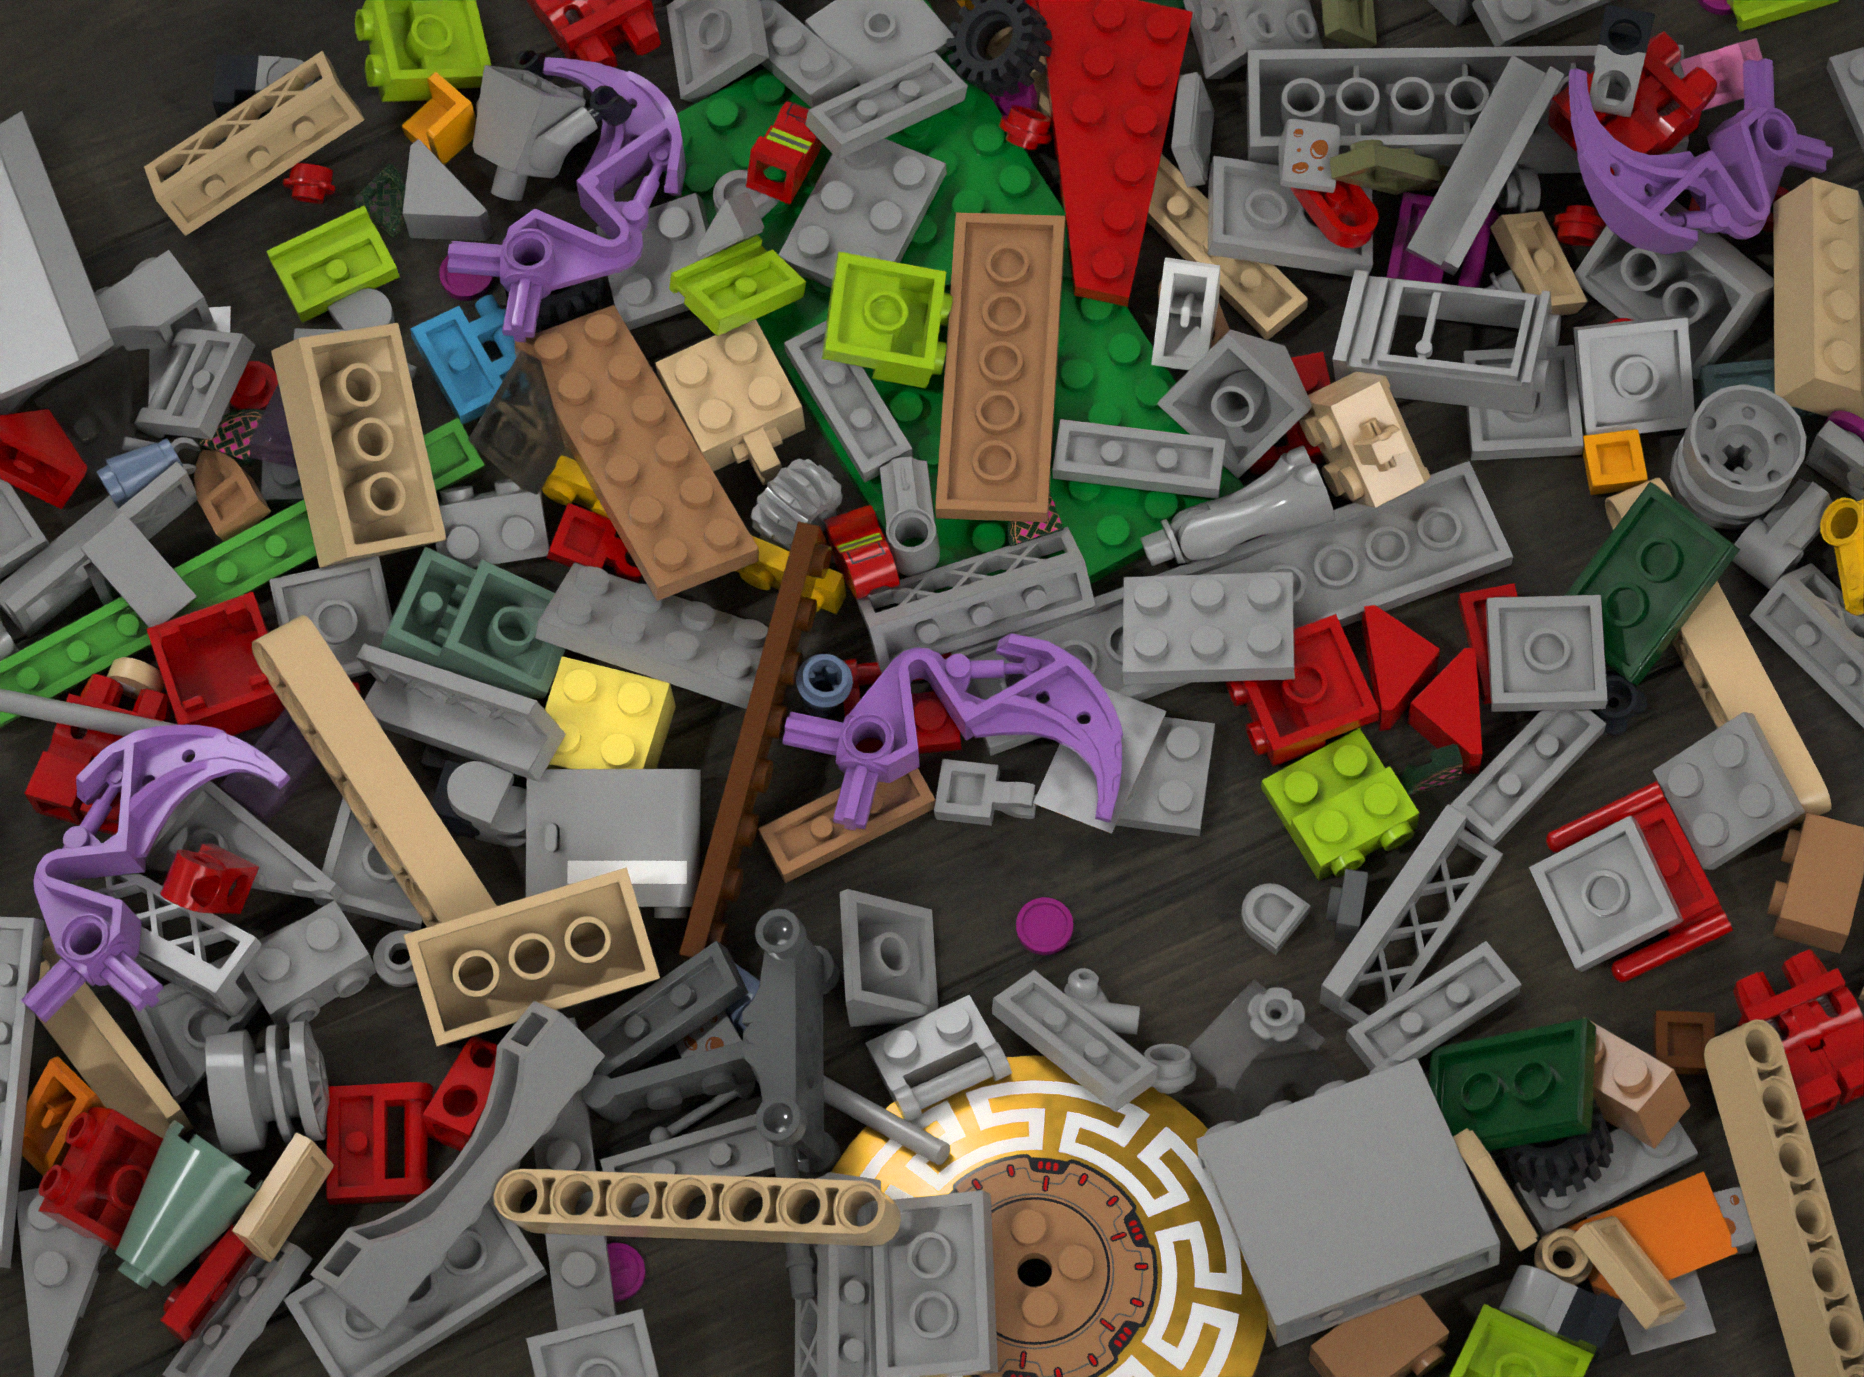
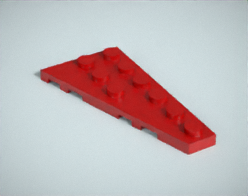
M1036 0L1039 14L1047 21L1048 24L1045 27L1051 31L1052 40L1044 41V43L1052 48L1050 57H1045L1047 90L1056 158H1058L1060 190L1066 219V237L1074 296L1128 307L1193 11L1140 0Z

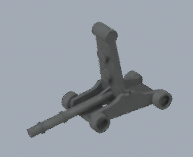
M777 908L764 914L756 925V940L765 952L759 989L754 999L742 1011V1023L747 1026L743 1033V1041L613 1079L603 1074L594 1075L589 1083L582 1088V1097L584 1102L606 1121L620 1123L626 1120L634 1110L647 1107L654 1110L669 1109L681 1104L684 1098L701 1094H726L735 1090L738 1085L758 1081L763 1102L756 1111L755 1123L761 1136L772 1144L776 1178H800V1170L809 1178L817 1179L831 1172L841 1158L840 1146L829 1133L824 1131L823 994H827L836 986L839 981L840 968L838 962L828 950L821 946H814L806 938L805 927L794 913L786 909ZM804 1206L800 1212L801 1224H806ZM785 1243L787 1261L784 1264L785 1270L789 1272L792 1299L803 1300L814 1297L815 1288L812 1273L814 1260L810 1258L809 1244Z

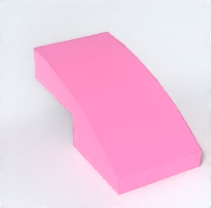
M1757 38L1718 50L1698 54L1680 60L1684 76L1694 68L1699 67L1704 68L1716 80L1715 96L1702 110L1704 111L1744 99L1743 62L1747 60L1760 61L1763 57Z

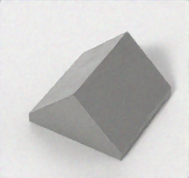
M1231 329L1157 403L1190 435L1226 439L1223 465L1236 478L1241 477L1312 407L1311 401L1284 345Z
M850 889L841 891L840 908L845 998L850 1027L909 1023L937 1010L938 996L932 909Z

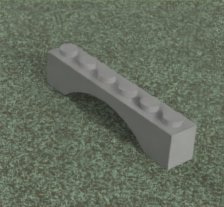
M169 250L157 258L151 257L142 261L134 268L132 274L112 287H104L94 292L115 344L96 358L110 353L137 349H170L179 328L200 329L213 320L203 294ZM53 378L0 400V415L16 413L31 395Z
M533 1001L497 1045L494 1077L486 1106L471 1138L454 1163L429 1189L404 1207L375 1221L348 1228L310 1275L353 1314L383 1331L391 1320L397 1318L405 1310L409 1297L426 1276L438 1269L443 1263L447 1250L464 1229L478 1220L485 1203L494 1194L497 1183L501 1178L512 1170H518L521 1159L537 1139L554 1126L558 1113L575 1092L581 1090L589 1083L594 1069L605 1055L563 1013Z

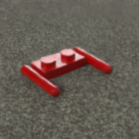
M1657 781L1549 832L1546 837L1548 848L1552 852L1558 853L1628 816L1637 819L1684 921L1667 929L1670 934L1669 936L1615 961L1611 967L1612 975L1621 983H1625L1733 931L1717 896Z

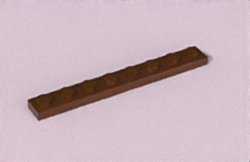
M799 521L797 523L679 953L685 962L715 941L726 946L729 924L724 923L723 918L728 901L736 902L741 891L744 870L737 867L743 846L750 848L756 836L759 817L758 814L752 812L758 792L766 793L771 781L773 760H769L767 757L772 739H781L785 729L788 707L783 706L782 702L787 684L795 686L797 672L802 665V653L796 652L802 631L810 632L814 623L817 600L812 599L811 596L816 578H825L830 564L831 546L826 545L820 526Z

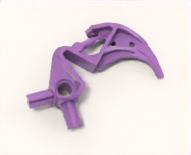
M545 57L543 72L545 75L559 76L582 84L591 93L599 86H610L620 96H623L629 104L637 105L635 109H632L630 117L620 125L611 126L602 118L600 141L581 177L576 180L581 207L612 240L533 209L508 227L507 236L504 238L502 245L452 241V244H449V260L447 265L449 273L500 277L501 285L509 292L502 333L506 336H514V341L526 342V337L534 338L541 299L546 298L551 291L607 275L621 273L632 267L640 259L643 251L641 231L648 225V208L660 186L658 180L663 171H667L664 193L678 197L682 195L686 160L676 111L669 99L654 84L636 73L622 71L601 63L567 58ZM652 168L649 176L643 178L633 200L615 202L614 193ZM532 261H538V262H539V263H537V264H535V265H531V266H525V265H524V264H526V263H528V262H532Z
M1764 58L1760 61L1747 60L1743 62L1744 110L1736 113V116L1723 121L1708 135L1707 140L1710 151L1696 157L1690 151L1675 154L1648 155L1633 151L1615 140L1600 124L1593 111L1588 92L1587 71L1577 68L1569 71L1570 118L1577 147L1578 163L1584 183L1599 215L1608 228L1636 248L1665 255L1691 250L1698 242V231L1692 229H1700L1706 234L1721 232L1722 234H1728L1742 240H1747L1757 235L1766 223L1784 168L1790 165L1822 173L1826 170V160L1833 158L1832 147L1825 146V141L1797 134L1792 120L1782 110L1775 108L1773 61ZM1610 167L1614 170V175L1611 173ZM1684 189L1689 190L1699 205L1700 211L1678 212L1676 216H1670L1664 209Z
M1010 633L998 641L996 654L1002 655L1009 662L1014 663H1004V660H969L962 654H954L944 659L939 653L928 648L915 647L903 651L892 660L849 715L845 717L843 723L790 711V715L785 723L783 745L836 756V764L845 775L833 822L842 824L845 829L856 831V828L866 829L877 783H891L920 767L910 684L916 678H923L929 682L965 740L973 736L980 738L998 735H1035L1053 739L1075 751L1091 767L1097 781L1098 803L1095 819L1111 823L1121 780V738H1123L1121 723L1107 693L1094 674L1078 658L1049 641ZM1004 674H1023L1025 677L987 700L977 698L967 692L971 679L1004 678ZM1046 695L1049 697V701L1046 703L1037 701ZM1081 715H1087L1090 718V722L1080 724L1077 718ZM866 738H875L884 744L879 751L871 754L860 752L855 748L861 740Z
M167 725L137 730L104 748L76 776L77 797L86 805L93 803L92 807L80 826L71 827L66 831L63 837V848L44 855L36 868L33 879L34 892L51 936L55 952L61 959L21 1001L46 1023L87 982L92 987L95 984L98 986L109 984L140 1012L146 1005H149L151 1008L154 1007L160 1000L156 995L163 989V986L134 960L139 955L141 920L122 900L70 884V882L80 879L145 872L146 857L159 832L173 810L192 791L212 779L235 772L249 773L266 779L278 789H281L291 779L282 768L247 742L228 735L224 730L201 725ZM195 754V758L191 762H185L187 756ZM121 792L118 832L104 843H101L95 835L112 809L110 804L117 793ZM100 943L96 950H94L92 953H89L92 947Z

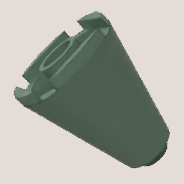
M173 1120L165 1133L115 1252L124 1260L118 1270L146 1290L153 1281L164 1287L242 1216L264 1182L259 1180L254 1189L244 1183L251 1172L198 1135L194 1134L188 1143L178 1137V1134L184 1126L176 1120Z

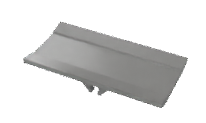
M22 111L0 124V400L92 361L115 345Z

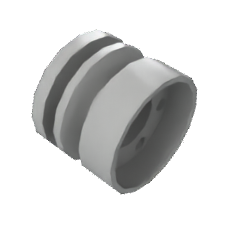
M1741 384L1720 388L1705 398L1693 415L1683 438L1672 456L1670 480L1678 501L1709 526L1734 531L1747 528L1757 518L1763 521L1780 502L1805 458L1807 437L1799 415L1785 399L1766 388ZM1731 466L1735 468L1733 471L1729 470Z
M307 1019L290 1023V1048L288 1049L278 1024L267 1027L264 1053L257 1054L254 1042L247 1029L206 1037L205 1062L208 1091L217 1136L225 1155L264 1150L267 1145L268 1122L276 1121L279 1133L286 1146H288L295 1133L299 1131L298 1117H301L307 1138L313 1141L326 1138L327 1111L330 1102L328 1079L322 1052L315 1042Z

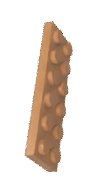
M956 212L950 291L953 300L948 319L935 506L936 518L1048 522L1066 228L1065 216Z
M614 305L538 332L534 338L526 337V342L515 341V355L657 601L758 562L759 548Z

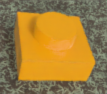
M1638 429L1583 436L1584 446L1582 453L1590 495L1625 491L1647 482L1648 478Z

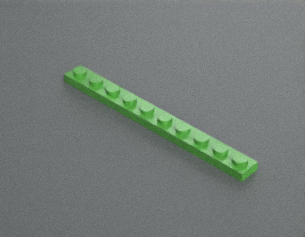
M458 417L424 435L436 494L484 469V463ZM302 500L174 568V571L194 592L197 598L172 619L252 591L255 592L270 583L269 579L282 577L316 559L317 554L305 501ZM120 597L0 661V688L55 699L87 682L92 674L100 675L109 670L115 659L121 657L131 658L152 647L146 630L149 627L129 604ZM0 711V728L21 716Z

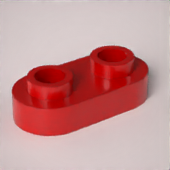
M1336 180L1333 193L1291 187L1295 197L1329 241L1343 248H1359L1369 242L1378 223V212L1360 186Z

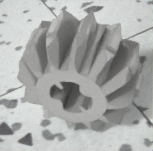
M797 459L792 461L788 468L780 469L778 475L768 482L765 491L757 497L758 504L752 509V527L761 534L760 538L790 551L798 521L820 526L821 530L825 531L824 519L836 516L835 509L841 504L843 496L841 485L833 479L834 475L822 465L817 466L810 459Z

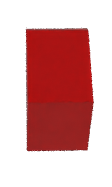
M49 409L0 415V479L62 510L85 476L88 468Z
M1364 606L1361 629L1373 697L1380 712L1378 720L1379 731L1389 730L1436 672L1440 649L1378 606Z
M1464 648L1411 702L1408 717L1409 725L1457 766L1463 765L1459 768L1466 774H1479L1482 759L1476 648Z

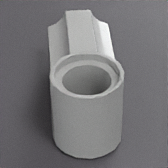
M912 456L894 458L890 463L879 469L886 519V536L897 571L911 577L933 570L940 558L927 461L917 460ZM913 537L925 540L922 544L915 547L901 545L905 540Z
M1799 479L1763 521L1757 518L1741 534L1734 544L1741 550L1732 562L1771 590L1780 577L1794 571L1804 554L1803 550L1819 534L1822 515L1833 502L1829 493L1814 481L1806 482Z

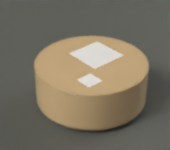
M121 657L115 659L107 677L121 683L124 689L123 695L136 700L141 689L147 688L162 692L165 685L161 672L158 669L133 658Z

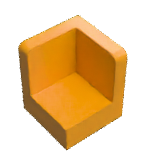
M434 72L427 79L432 98L402 125L404 135L412 143L420 139L445 165L474 139L476 117L472 102L437 72Z

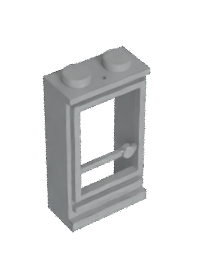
M1355 270L1333 356L1335 379L1337 381L1355 371L1383 375L1387 377L1390 384L1389 389L1395 398L1533 414L1538 392L1546 393L1548 390L1551 361L1545 360L1548 347L1556 348L1558 345L1561 315L1552 314L1551 291L1542 290L1541 295L1375 277L1369 276L1368 271ZM1399 315L1427 318L1422 340L1415 347L1418 358L1389 355ZM1436 319L1520 328L1511 369L1427 359L1433 353L1431 339Z

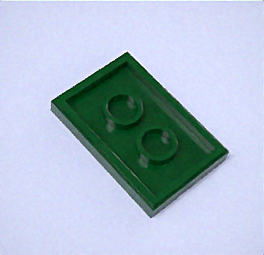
M1649 482L1565 596L1601 595L1605 662L1631 683L1639 685L1741 549L1656 484Z
M1582 1018L1440 1046L1433 1049L1430 1054L1429 1086L1452 1136L1454 1137L1468 1128L1469 1131L1473 1130L1485 1149L1491 1151L1591 1132L1596 1026L1588 1018Z

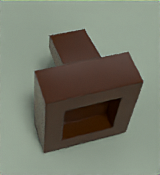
M1656 1010L1653 1017V1057L1673 1068L1676 1074L1708 1075L1704 1051L1709 1040L1715 1037V1013Z

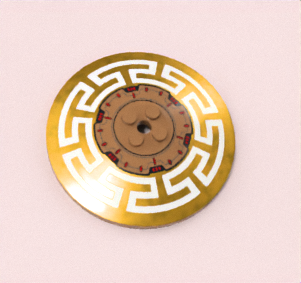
M1046 1056L1006 1057L1012 1074L997 1081L993 1077L981 1081L921 1109L922 1116L909 1121L913 1125L950 1144V1154L943 1164L937 1165L866 1126L850 1143L831 1171V1173L881 1180V1191L892 1200L980 1190L991 1194L998 1373L955 1377H1254L1265 1344L1268 1313L1206 1168L1202 1169L1199 1163L1197 1139L1205 1136L1209 1129L1179 1102L1165 1093H1160L1153 1086L1114 1112ZM895 1102L886 1108V1110L903 1118ZM1029 1259L1045 1261L1052 1270L1049 1281L1039 1287H1029L1023 1284L1017 1275L1022 1263Z

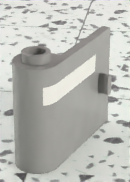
M546 769L539 782L527 778L526 898L627 867L639 907H654V918H689V907L693 906L700 880L701 770ZM557 825L559 826V849H558V851H557Z

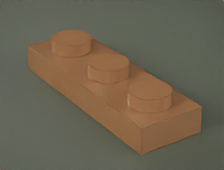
M916 768L891 783H877L866 829L856 828V831L845 829L844 825L833 822L841 787L758 828L760 838L783 881L787 883L933 810L936 800L919 769Z

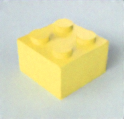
M562 656L545 711L566 735L546 769H657L676 708L670 683Z

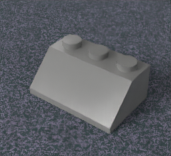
M1673 200L1664 209L1670 216H1676L1678 212L1688 211L1676 200ZM1606 226L1574 273L1580 287L1618 318L1641 320L1675 315L1688 317L1692 377L1695 380L1699 379L1752 325L1774 293V278L1717 233L1706 234L1700 229H1692L1698 231V242L1691 250L1665 255L1636 248Z

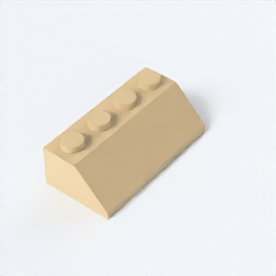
M1812 177L1773 202L1775 394L1785 399L1791 407L1827 417L1833 411L1842 410L1853 413L1864 420V207L1857 190Z
M393 323L301 337L272 350L319 568L388 555L447 540L399 324Z
M627 867L404 934L436 1046H443L515 1024L533 1001L558 1011L660 980Z

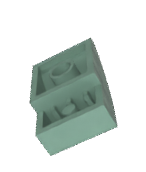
M427 547L424 548L412 571L379 646L380 649L524 697L544 699L547 695L561 657L565 652V648L535 638L538 621L555 595L554 592L487 561L481 560L475 570Z

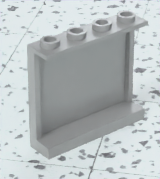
M1417 1058L1403 1063L1399 1060L1384 1062L1373 1068L1368 1076L1349 1083L1344 1080L1330 1082L1320 1087L1314 1093V1096L1295 1103L1288 1100L1273 1103L1263 1109L1257 1117L1238 1124L1236 1121L1219 1123L1211 1127L1205 1133V1136L1197 1139L1199 1163L1202 1169H1207L1268 1313V1327L1277 1347L1499 1264V1238Z

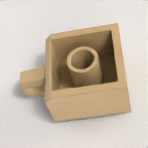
M756 319L722 335L712 336L655 363L661 385L713 472L733 462L739 464L749 459L762 485L768 484L769 481H772L778 475L782 467L773 448L782 444L783 439L805 430L802 405Z
M1355 371L1308 395L1312 407L1299 420L1303 433L1313 447L1318 445L1327 464L1322 467V474L1331 492L1336 497L1341 495L1343 500L1374 508L1424 484L1431 478L1427 467H1424L1392 396L1389 389L1390 384L1386 376Z

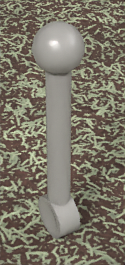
M755 1082L738 1085L735 1090L729 1093L717 1095L668 1127L659 1126L654 1128L650 1134L651 1144L672 1139L675 1135L737 1096L740 1098L750 1097L755 1092Z

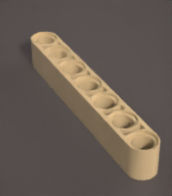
M1657 477L1608 497L1605 500V507L1613 530L1649 482L1656 484L1672 497L1666 484ZM1716 581L1673 638L1672 643L1717 729L1742 712L1754 714L1805 813L1774 831L1779 833L1803 823L1807 812L1816 815L1829 812L1831 810L1830 796L1811 756L1718 581Z
M301 615L252 642V650L261 671L268 678V682L422 918L426 927L497 907L313 622L307 616Z
M1755 1019L1710 1039L1705 1047L1704 1058L1795 1377H1864V1321L1783 1043L1772 1025L1764 1020Z
M518 1169L504 1175L497 1183L494 1192L495 1206L502 1216L526 1231L545 1234L877 1246L891 1240L898 1232L901 1222L900 1210L894 1200L872 1183L858 1180ZM537 1189L538 1197L535 1205L529 1211L521 1213L520 1204L522 1198L529 1191ZM593 1191L591 1207L585 1213L576 1215L575 1206L577 1200L584 1193ZM649 1193L648 1208L643 1214L632 1218V1203L638 1196ZM705 1195L706 1205L703 1212L698 1217L688 1220L687 1208L690 1202L698 1196ZM762 1197L763 1207L760 1214L752 1221L744 1222L743 1211L747 1203L754 1198ZM819 1199L820 1210L816 1218L809 1223L801 1224L800 1212L803 1206L811 1200ZM877 1201L878 1211L873 1221L867 1225L858 1226L857 1214L860 1208L868 1202Z

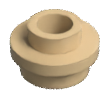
M1556 1229L1548 1232L1540 1239L1534 1253L1535 1267L1549 1272L1562 1281L1574 1286L1581 1284L1589 1276L1593 1263L1572 1236L1576 1231ZM1566 1251L1572 1255L1574 1265L1567 1269L1559 1268L1553 1262L1552 1256L1556 1252Z

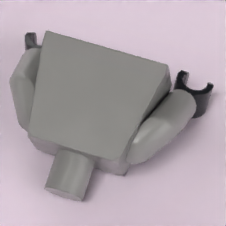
M532 50L521 51L514 62L516 69L485 65L480 98L476 104L477 119L473 149L476 154L497 165L491 193L504 199L521 201L528 176L553 179L559 174L565 156L574 145L597 130L596 123L603 118L611 126L620 125L630 117L632 106L612 87L599 86L591 94V107L586 110L584 108L586 100L549 82L554 76L545 75L543 72L545 57H548L545 53L536 54Z

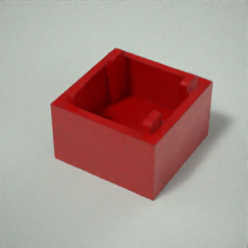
M253 591L146 629L179 725L213 727L224 730L228 735L233 736L290 716L268 682V678L261 671L253 654L252 642L269 633L264 615Z

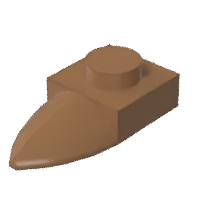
M203 450L199 453L196 463L197 469L194 474L196 496L214 532L224 542L253 527L271 512L253 478L234 459L217 451Z

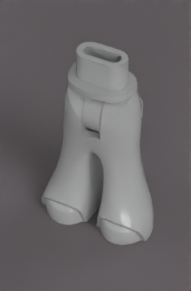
M1302 445L1290 450L1288 453H1283L1268 472L1246 487L1219 499L1184 509L1174 516L1171 524L1168 523L1167 519L1160 521L1162 530L1141 537L1140 540L1151 566L1175 558L1178 564L1189 563L1192 560H1211L1229 553V550L1260 535L1314 527L1336 521L1321 475L1315 463H1311L1308 453Z

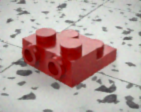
M1336 614L1294 629L1295 679L1225 681L1233 704L1236 707L1246 704L1253 722L1246 724L1245 727L1253 751L1257 756L1267 753L1272 767L1325 747L1326 739L1379 720V709Z
M90 1107L88 1113L82 1112L77 1115L67 1129L65 1140L71 1147L62 1165L52 1166L42 1178L39 1194L44 1197V1200L38 1211L85 1238L96 1239L116 1251L163 1138L112 1108Z

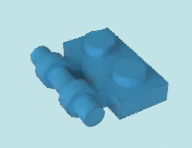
M493 295L484 296L475 303L481 318L470 323L460 306H457L410 328L412 340L462 425L510 403L509 392L504 385L509 380H517L525 395L536 393L515 355L514 336H506L502 333L506 309L500 308ZM486 341H495L503 357L491 362L481 344Z

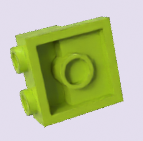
M365 0L363 8L358 9L356 12V36L359 41H368L371 55L367 56L365 62L366 81L369 87L379 88L381 102L430 100L432 95L427 79L434 72H437L454 88H481L485 65L491 66L476 0Z
M838 252L834 265L821 359L872 368V379L926 388L932 374L941 375L945 361L946 343L938 341L939 326H947L953 296L950 293L944 292L946 272Z
M1360 728L1262 780L1261 789L1318 881L1333 873L1337 878L1345 875L1346 869H1358L1365 862L1364 856L1381 847H1384L1386 851L1398 848L1413 837L1415 833L1413 830L1417 828L1419 811L1390 766L1387 768L1383 766Z
M1484 1304L1449 1377H1584L1594 1354Z

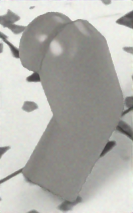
M1077 969L1069 975L1068 984L1064 988L1065 994L1111 1031L1137 1035L1140 1006L1110 1003L1097 984L1099 977L1090 969Z

